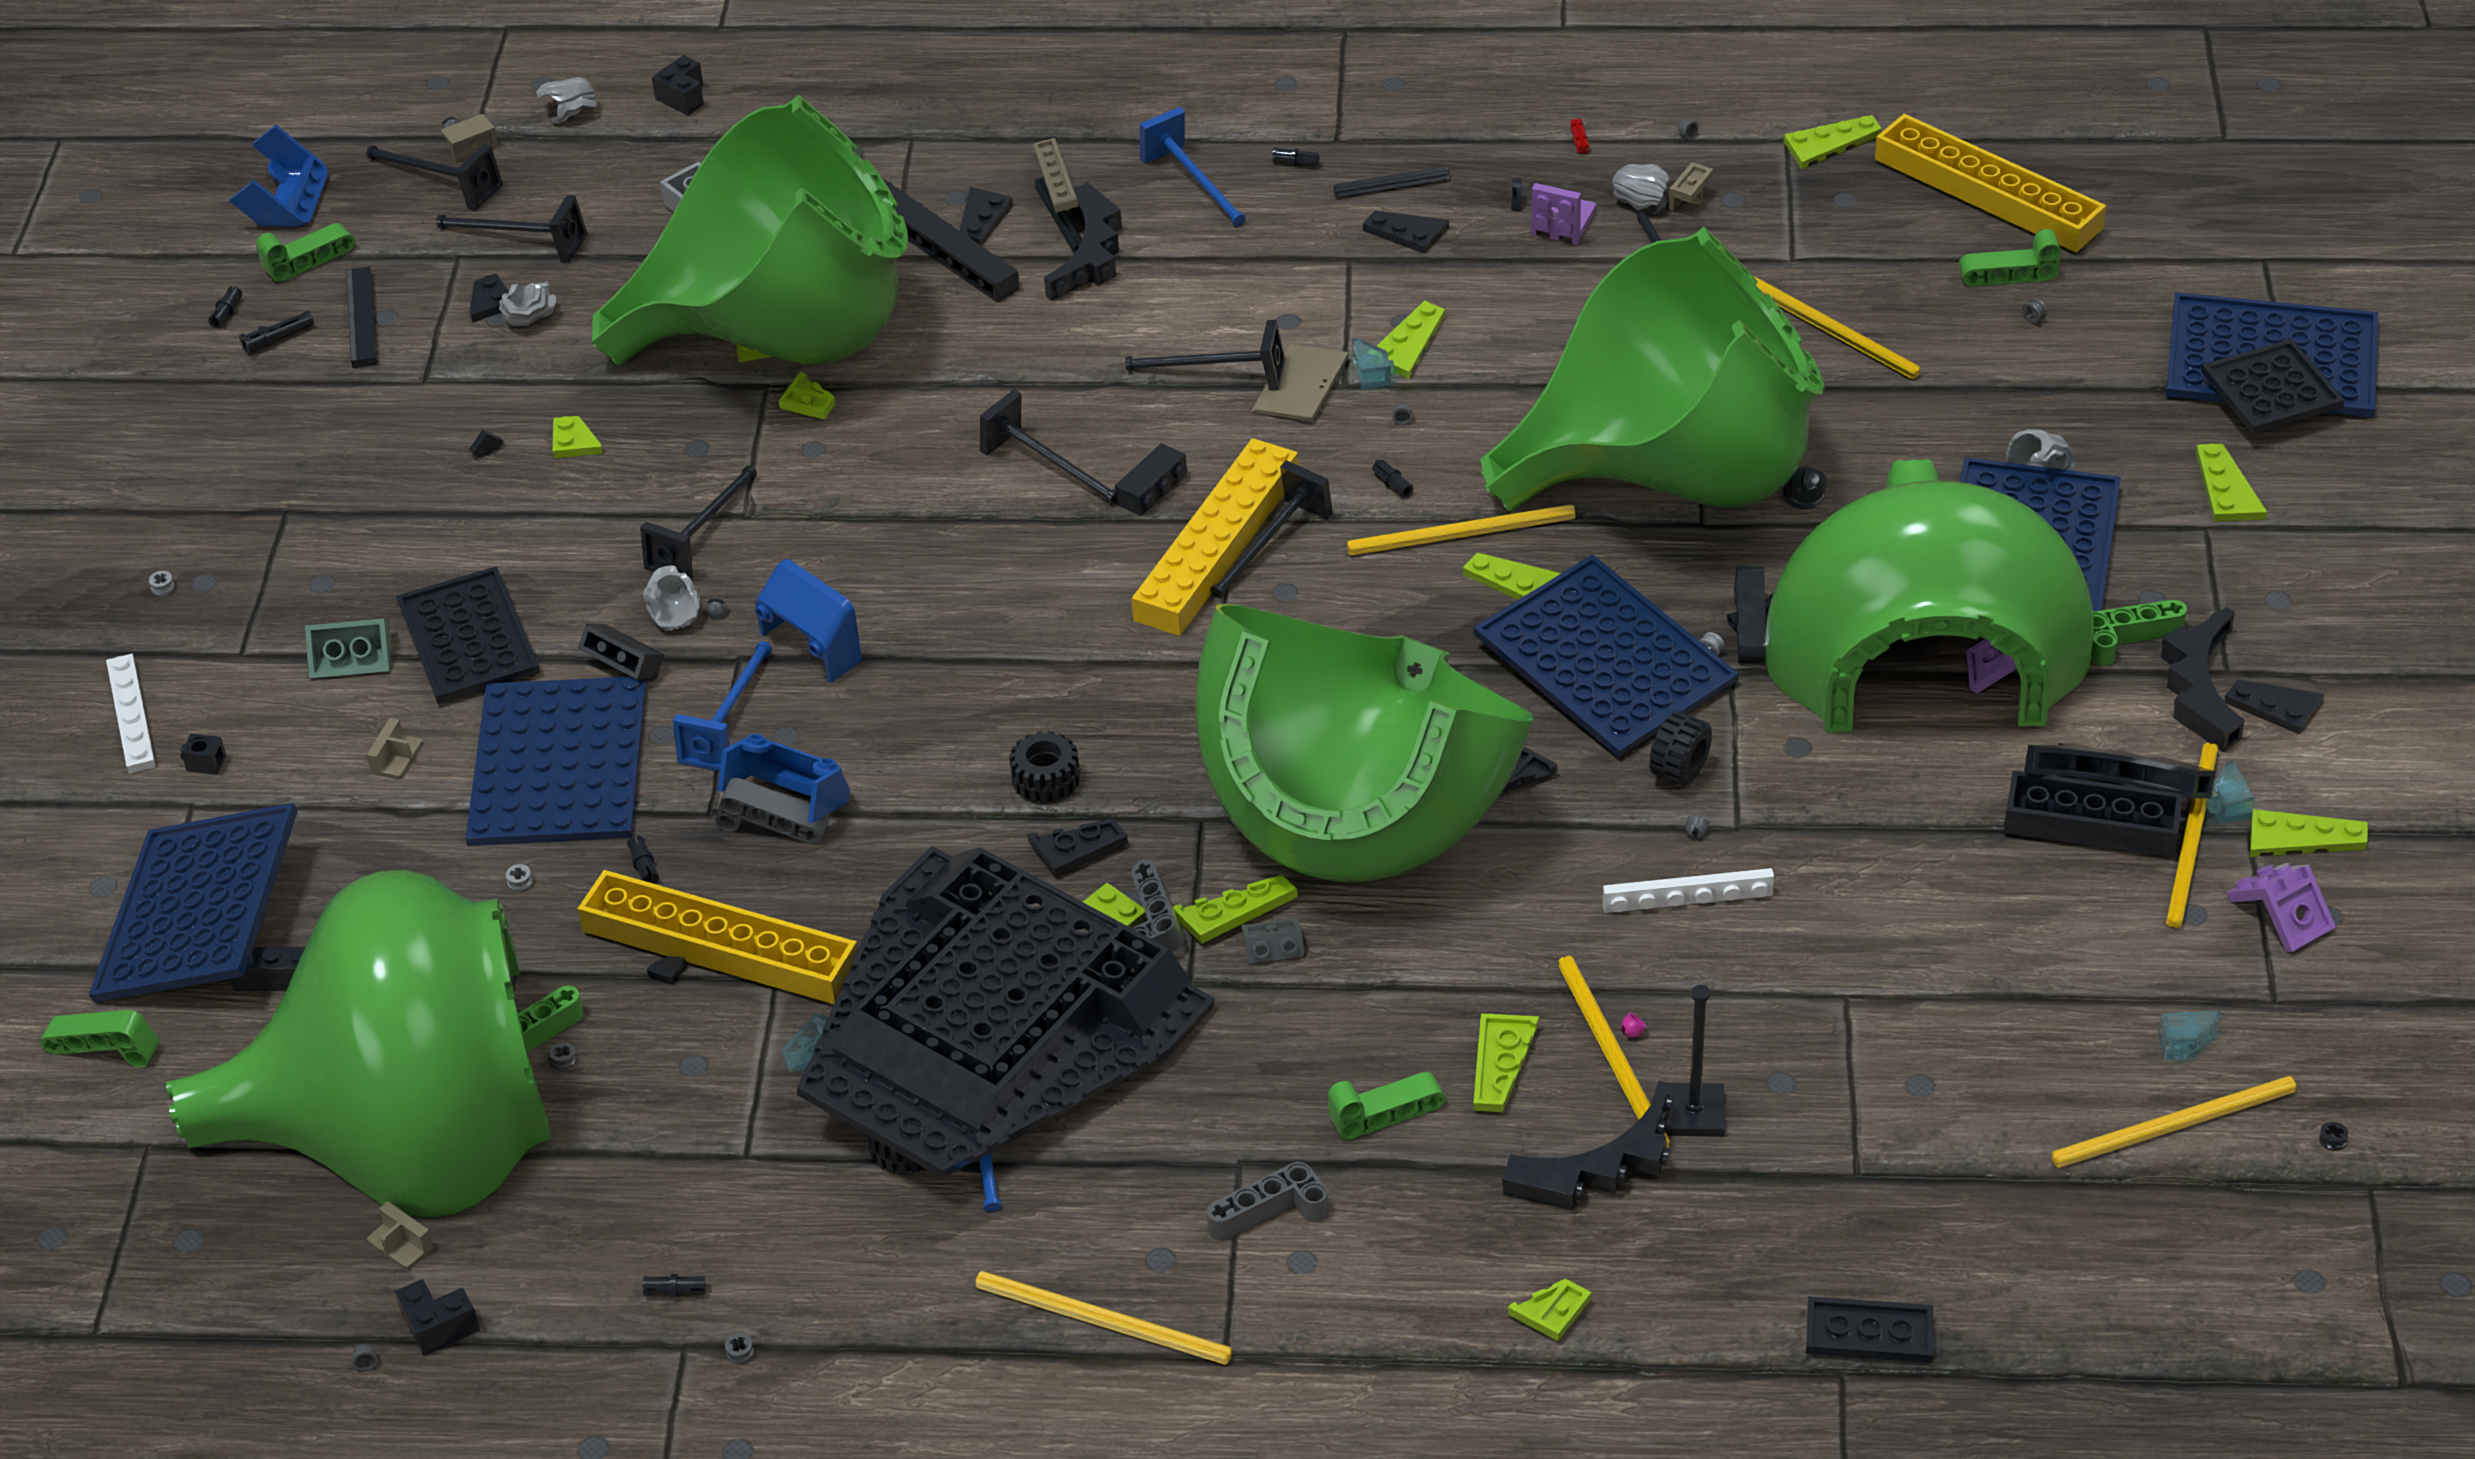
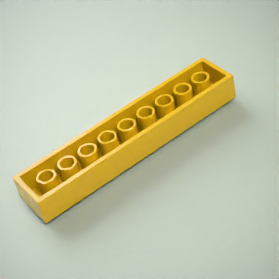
M1903 114L1876 136L1875 160L2035 234L2041 230L2050 229L2055 232L2059 245L2076 253L2104 228L2107 205L1911 116Z
M1254 438L1249 441L1133 595V621L1181 636L1212 594L1210 587L1214 583H1218L1225 576L1284 496L1280 466L1285 460L1298 465V452Z
M603 870L577 908L582 932L669 957H683L689 963L834 1004L837 996L840 995L843 982L851 970V964L858 950L857 941L607 870Z

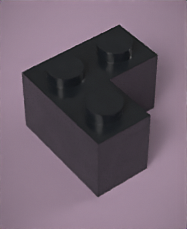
M683 55L651 77L655 100L687 116L704 105L701 89L703 78L699 62Z
M423 1279L394 1291L401 1315L423 1356L480 1331L474 1307L463 1287L435 1300Z

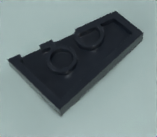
M970 187L959 231L968 235L979 245H982L1013 206L1012 197Z
M1376 210L1363 222L1364 232L1424 254L1449 228V220Z
M2237 679L2225 695L2224 701L2232 707L2300 735L2323 703L2325 694Z
M1115 819L1081 824L1079 829L1063 831V828L1052 830L1053 834L1038 836V833L1028 834L1029 844L1055 876L1128 843L1127 834Z

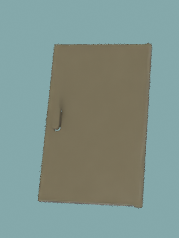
M1289 344L1284 352L1286 360L1279 390L1269 391L1268 384H1266L1251 411L1258 414L1313 421L1347 361L1349 352Z

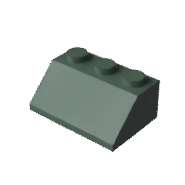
M389 619L305 626L309 678L390 671L392 642Z

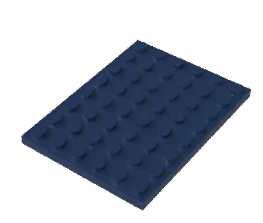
M2175 292L2166 396L2225 402L2201 373L2203 364L2293 339L2345 400L2343 408L2327 413L2374 417L2378 312Z
M1964 457L1960 482L1990 488L2014 498L2042 516L2059 533L2073 552L2083 571L2092 601L2093 612L2101 611L2121 477Z
M1593 554L1474 627L1473 635L1618 758L1657 734L1661 725L1673 712L1681 711L1688 714L1736 683L1739 678L1738 672Z
M629 676L492 683L486 685L465 838L467 846L631 838L633 834L647 680H637Z
M294 803L148 830L89 993L92 1001L95 1003L243 977L296 819L298 809Z

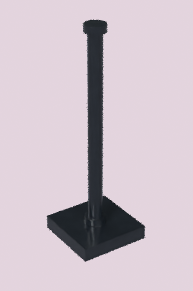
M484 144L459 168L380 150L377 146L370 145L366 151L368 159L375 160L378 158L458 177L469 210L476 211L503 186L492 146Z
M567 195L549 223L451 218L441 214L437 216L436 220L439 229L459 227L551 233L561 263H570L588 234L575 195Z
M1267 320L1260 351L1149 358L1126 356L1125 367L1127 371H1133L1134 368L1262 361L1270 391L1279 390L1286 358L1277 320Z
M1013 389L980 415V451L988 456L1013 436L1105 497L1109 504L1113 505L1116 503L1115 489L1111 490L1021 430L1022 394L1017 390Z
M1287 460L1282 463L1280 471L1284 497L1288 504L1218 583H1214L1210 587V591L1215 597L1220 599L1226 594L1225 590L1298 507L1323 519L1328 520L1333 510L1327 478Z
M750 465L745 466L742 469V474L680 533L645 522L640 527L644 569L655 572L658 568L672 565L676 567L679 573H685L692 580L693 568L690 537L748 481H752L757 477L756 469Z
M1696 985L1692 988L1691 997L1694 1000L1690 1083H1670V1095L1674 1096V1104L1671 1113L1665 1114V1121H1667L1665 1133L1667 1136L1725 1137L1724 1083H1702L1706 1001L1710 997V990L1705 985Z

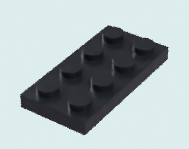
M1808 1296L1806 1354L1932 1363L1933 1305Z

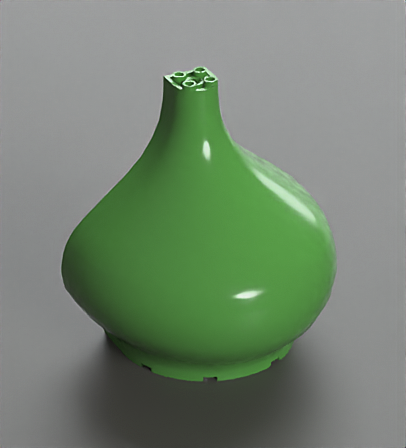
M799 94L785 105L762 107L749 113L737 122L707 154L651 252L628 282L593 314L592 343L597 350L605 352L618 366L629 361L647 346L663 338L681 334H699L724 339L742 347L799 364H828L852 357L875 341L888 324L898 300L897 259L906 251L908 245V234L904 218L901 215L898 216L895 210L898 204L868 159L863 161L854 151L857 146Z
M1705 227L1687 238L1656 241L1639 248L1624 258L1593 290L1580 313L1550 381L1533 408L1507 437L1480 459L1483 469L1481 473L1487 483L1485 488L1493 497L1498 496L1509 512H1512L1539 492L1555 484L1579 478L1619 480L1686 500L1721 508H1737L1767 499L1783 488L1797 471L1807 451L1810 406L1817 397L1823 394L1822 390L1824 389L1821 373L1811 353L1806 352L1800 346L1803 340L1769 294L1763 296L1762 291L1756 285L1758 281Z
M1929 459L1895 461L1891 466L1892 469L1888 472L1885 489L1872 492L1840 508L1820 523L1795 550L1786 564L1772 596L1767 616L1765 663L1770 678L1784 694L1820 716L1825 726V732L1853 731L1854 691L1857 680L1863 671V665L1868 659L1873 660L1879 654L1889 649V644L1899 639H1903L1906 642L1916 638L1936 635H1954L1973 639L1982 637L1991 641V645L2002 651L2005 655H2010L2015 661V666L2020 675L2018 727L2046 726L2048 709L2077 687L2090 668L2094 634L2092 601L2083 571L2063 538L2042 516L2008 495L1970 483L1939 481L1938 471L1934 467V463Z
M1217 604L1214 609L1201 652L1196 680L1195 714L1201 757L1211 786L1230 820L1254 846L1279 864L1296 872L1322 880L1344 883L1371 882L1389 879L1410 872L1433 861L1464 838L1487 814L1504 790L1515 770L1534 718L1526 709L1469 679L1448 665L1447 662L1451 654L1449 652L1403 635L1379 637L1359 634L1233 604ZM1419 663L1421 665L1419 669H1423L1422 674H1417L1414 677L1411 675L1413 671H1409V667Z
M409 870L379 871L363 876L341 889L324 908L301 955L285 995L269 1023L251 1044L230 1060L211 1069L166 1082L169 1098H173L174 1103L169 1105V1112L172 1122H176L179 1138H185L189 1148L224 1141L255 1140L271 1142L300 1151L327 1166L376 1202L384 1205L388 1201L408 1216L438 1217L450 1215L480 1203L500 1187L529 1148L540 1142L551 1140L547 1115L534 1077L530 1058L527 1057L525 1038L514 1001L515 994L511 977L521 975L516 948L499 898L473 902L460 896L434 877Z

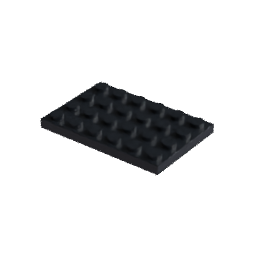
M497 566L396 596L398 606L437 704L485 690L488 684L508 683L540 673L539 665Z

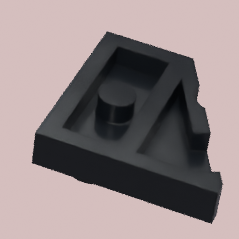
M497 273L474 281L470 306L472 323L501 312L499 310L502 295L504 293L508 294L509 291Z

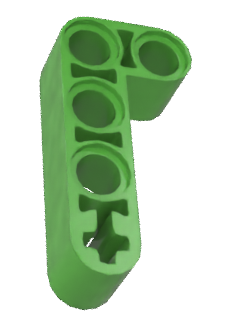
M340 223L329 225L286 245H283L272 233L262 234L256 242L261 266L276 282L285 281L348 253L355 246V238Z
M2044 229L2035 235L2033 249L1967 254L1959 260L1958 264L1963 282L1968 286L2049 281L2054 279L2059 272L2061 250L2055 232L2050 229Z
M2167 600L2093 612L2092 662L2099 666L2111 665L2115 660L2118 644L2164 638L2169 632H2174L2181 626L2184 627L2187 606L2178 600Z
M563 986L518 1013L525 1038L526 1053L572 1026L583 1017V1007L577 988Z
M132 1010L55 1016L49 1022L39 1044L45 1051L58 1055L118 1050L129 1064L144 1068L149 1064L160 1040L139 1013Z
M1422 1072L1359 1095L1349 1081H1341L1334 1084L1328 1091V1114L1341 1138L1350 1140L1434 1111L1444 1104L1446 1096L1431 1072Z

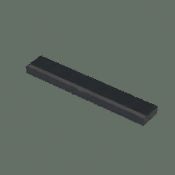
M368 266L347 269L352 368L377 364L371 268Z

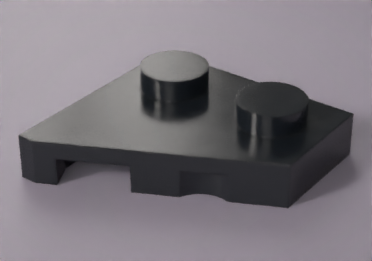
M1524 747L1515 770L1502 792H1507L1557 773L1558 764Z

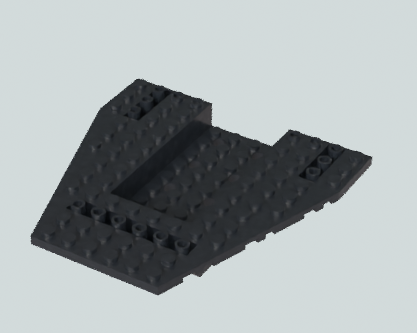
M931 846L882 894L878 909L874 912L871 919V925L868 931L865 932L851 964V970L843 982L840 995L837 996L823 1027L822 1036L818 1039L814 1054L810 1062L808 1061L797 1086V1095L944 1178L1167 1058L1212 1009L1215 998L1191 985L1190 978L1170 948L981 847L955 854L952 857ZM1035 903H1037V904L1040 905L1039 907H1030V906H1029V905L1035 904ZM1086 929L1088 932L1079 933L1075 930ZM1002 936L1007 938V940L1003 941L995 939V937L999 938ZM1052 962L1055 965L1048 967L1043 965L1042 963ZM972 970L975 973L964 974L961 971ZM1019 996L1022 1000L1014 1001L1009 997ZM935 1004L940 1006V1008L937 1009L927 1007V1005ZM986 1031L989 1034L981 1036L976 1034L975 1032Z

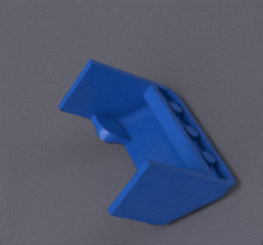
M275 124L251 145L270 160L267 167L269 175L280 183L275 196L253 180L232 196L229 202L261 226L303 227L312 218L326 181L328 170L321 160Z
M784 559L777 564L755 602V613L758 619L760 634L765 636L785 621L808 636V649L811 654L825 662L827 681L831 683L862 661L854 607L845 596L790 559Z
M750 734L748 737L722 750L718 791H725L729 781L733 778L744 780L749 776L811 796L808 822L810 823L818 821L849 801L851 789L841 767L833 759L819 758L772 742L760 734Z

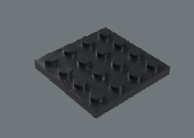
M2293 339L2202 365L2201 373L2252 434L2344 407V398Z

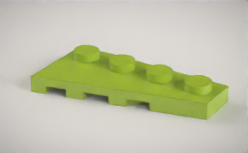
M1873 115L1863 116L1861 118L1784 134V143L1802 170L1808 167L1809 163L1814 160L1821 162L1826 159V155L1833 152L1840 154L1846 151V147L1850 145L1859 146L1875 139L1881 133L1882 128Z
M1424 300L1368 353V361L1410 379L1414 366L1418 365L1423 350L1426 351L1431 336L1435 335L1445 317V309Z
M2223 444L2197 445L2196 456L2213 522L2266 520V509Z
M1476 553L1463 566V575L1517 600L1561 574L1482 553Z
M2253 809L2250 857H2260V853L2273 852L2274 856L2286 855V851L2301 850L2302 854L2314 853L2317 849H2327L2328 852L2366 850L2368 822Z
M1281 874L1248 884L1247 889L1243 891L1227 890L1222 892V897L1209 901L1204 897L1194 900L1195 905L1183 908L1180 904L1174 906L1179 922L1202 944L1297 898L1298 894L1297 888Z
M1481 1013L1473 1111H1504L1539 1026V1016Z

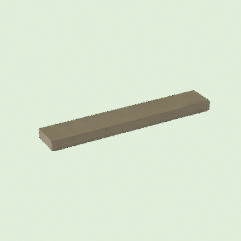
M1052 138L1034 143V152L1055 212L1079 206L1056 139Z

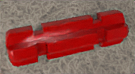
M1580 118L1571 119L1570 129L1577 152L1580 154L1583 152L1588 153L1590 144L1587 140L1583 121Z

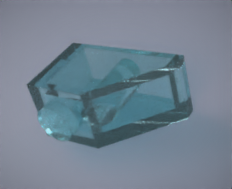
M1352 338L1353 359L1361 389L1391 386V375H1395L1393 360H1389L1387 351L1359 338Z
M2234 760L2226 763L2213 784L2211 798L2207 799L2209 812L2215 815L2219 824L2249 819L2252 816L2255 798Z
M2221 1012L2161 1013L2158 1035L2164 1059L2181 1060L2194 1058L2218 1035Z
M815 1012L781 1050L789 1072L794 1073L806 1068L808 1061L810 1062L814 1054L816 1043L822 1036L823 1027L828 1016Z

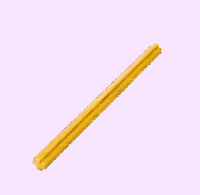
M1755 277L1758 281L1756 285L1762 291L1763 296L1769 294L1779 307L1910 379H1915L1919 376L1920 366Z
M1569 504L1349 540L1347 542V549L1349 555L1354 556L1574 520L1576 518V511L1574 505Z
M2205 743L2203 745L2199 767L2214 770L2218 751L2216 744ZM2192 798L2167 915L2166 924L2168 927L2178 929L2182 926L2208 798Z
M1569 955L1561 957L1558 967L1635 1114L1640 1119L1651 1104L1575 960ZM1665 1133L1667 1148H1669L1670 1140Z
M2286 1076L2052 1152L2051 1160L2056 1168H2061L2292 1094L2296 1091L2297 1085L2291 1076Z
M980 1271L976 1278V1287L978 1289L1224 1365L1229 1363L1232 1356V1348L995 1274Z

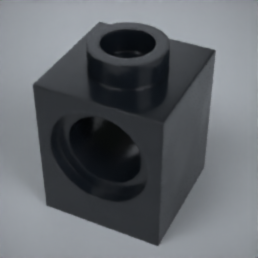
M192 733L186 743L182 745L180 757L184 761L186 771L214 775L218 774L227 756L221 737Z

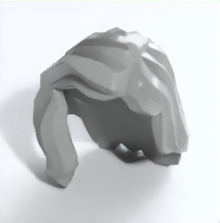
M581 77L548 82L541 85L536 92L538 98L548 95L556 100L558 104L557 117L551 119L554 124L564 123L570 116L577 115L582 107L588 109L598 107L594 88L586 79Z
M1628 164L1617 171L1613 177V194L1622 203H1629L1636 210H1641L1651 205H1658L1661 202L1664 192H1666V184L1669 183L1670 178L1658 165Z
M547 280L545 283H530L526 286L519 284L511 285L509 293L502 295L499 307L507 323L514 327L528 326L553 313L557 299L555 295H549L551 287Z
M2027 429L2017 432L2011 438L2005 453L2008 463L2071 471L2078 462L2075 453L2062 436L2049 434L2041 429Z
M675 566L658 568L644 589L643 598L647 602L646 608L652 620L664 631L678 630L680 627L684 628L696 620L700 608V597L697 595L690 577L685 573H679Z

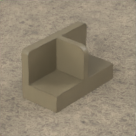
M484 114L477 115L441 130L442 135L449 142L451 155L455 162L471 157L484 144L492 146V148L498 146L495 128Z
M1691 162L1670 187L1669 210L1674 212L1682 201L1699 205L1702 202L1703 188L1713 177V169Z
M389 718L366 755L371 774L402 779L423 745L422 739L403 735L400 720Z
M388 1201L379 1208L383 1224L367 1237V1242L405 1270H410L434 1249L430 1232L426 1227Z

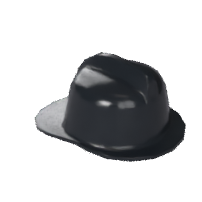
M1809 465L1799 467L1784 485V499L1788 504L1798 509L1817 507L1825 497L1826 476L1821 471L1809 467Z

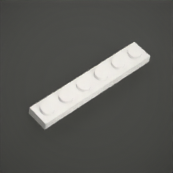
M133 654L108 659L106 662L128 772L131 774L155 768L156 765Z
M1772 868L1605 885L1603 886L1604 913L1773 896L1774 874Z

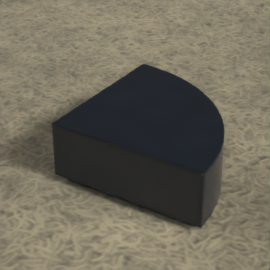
M1514 177L1512 179L1511 210L1521 212L1522 178Z
M482 430L468 450L473 455H486L498 449L504 441L501 437Z
M683 957L660 959L647 968V974L649 977L673 984L687 965L686 959Z

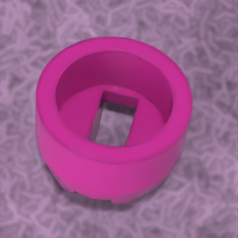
M1631 1012L1624 1017L1621 1023V1031L1628 1038L1638 1037L1647 1028L1646 1024Z

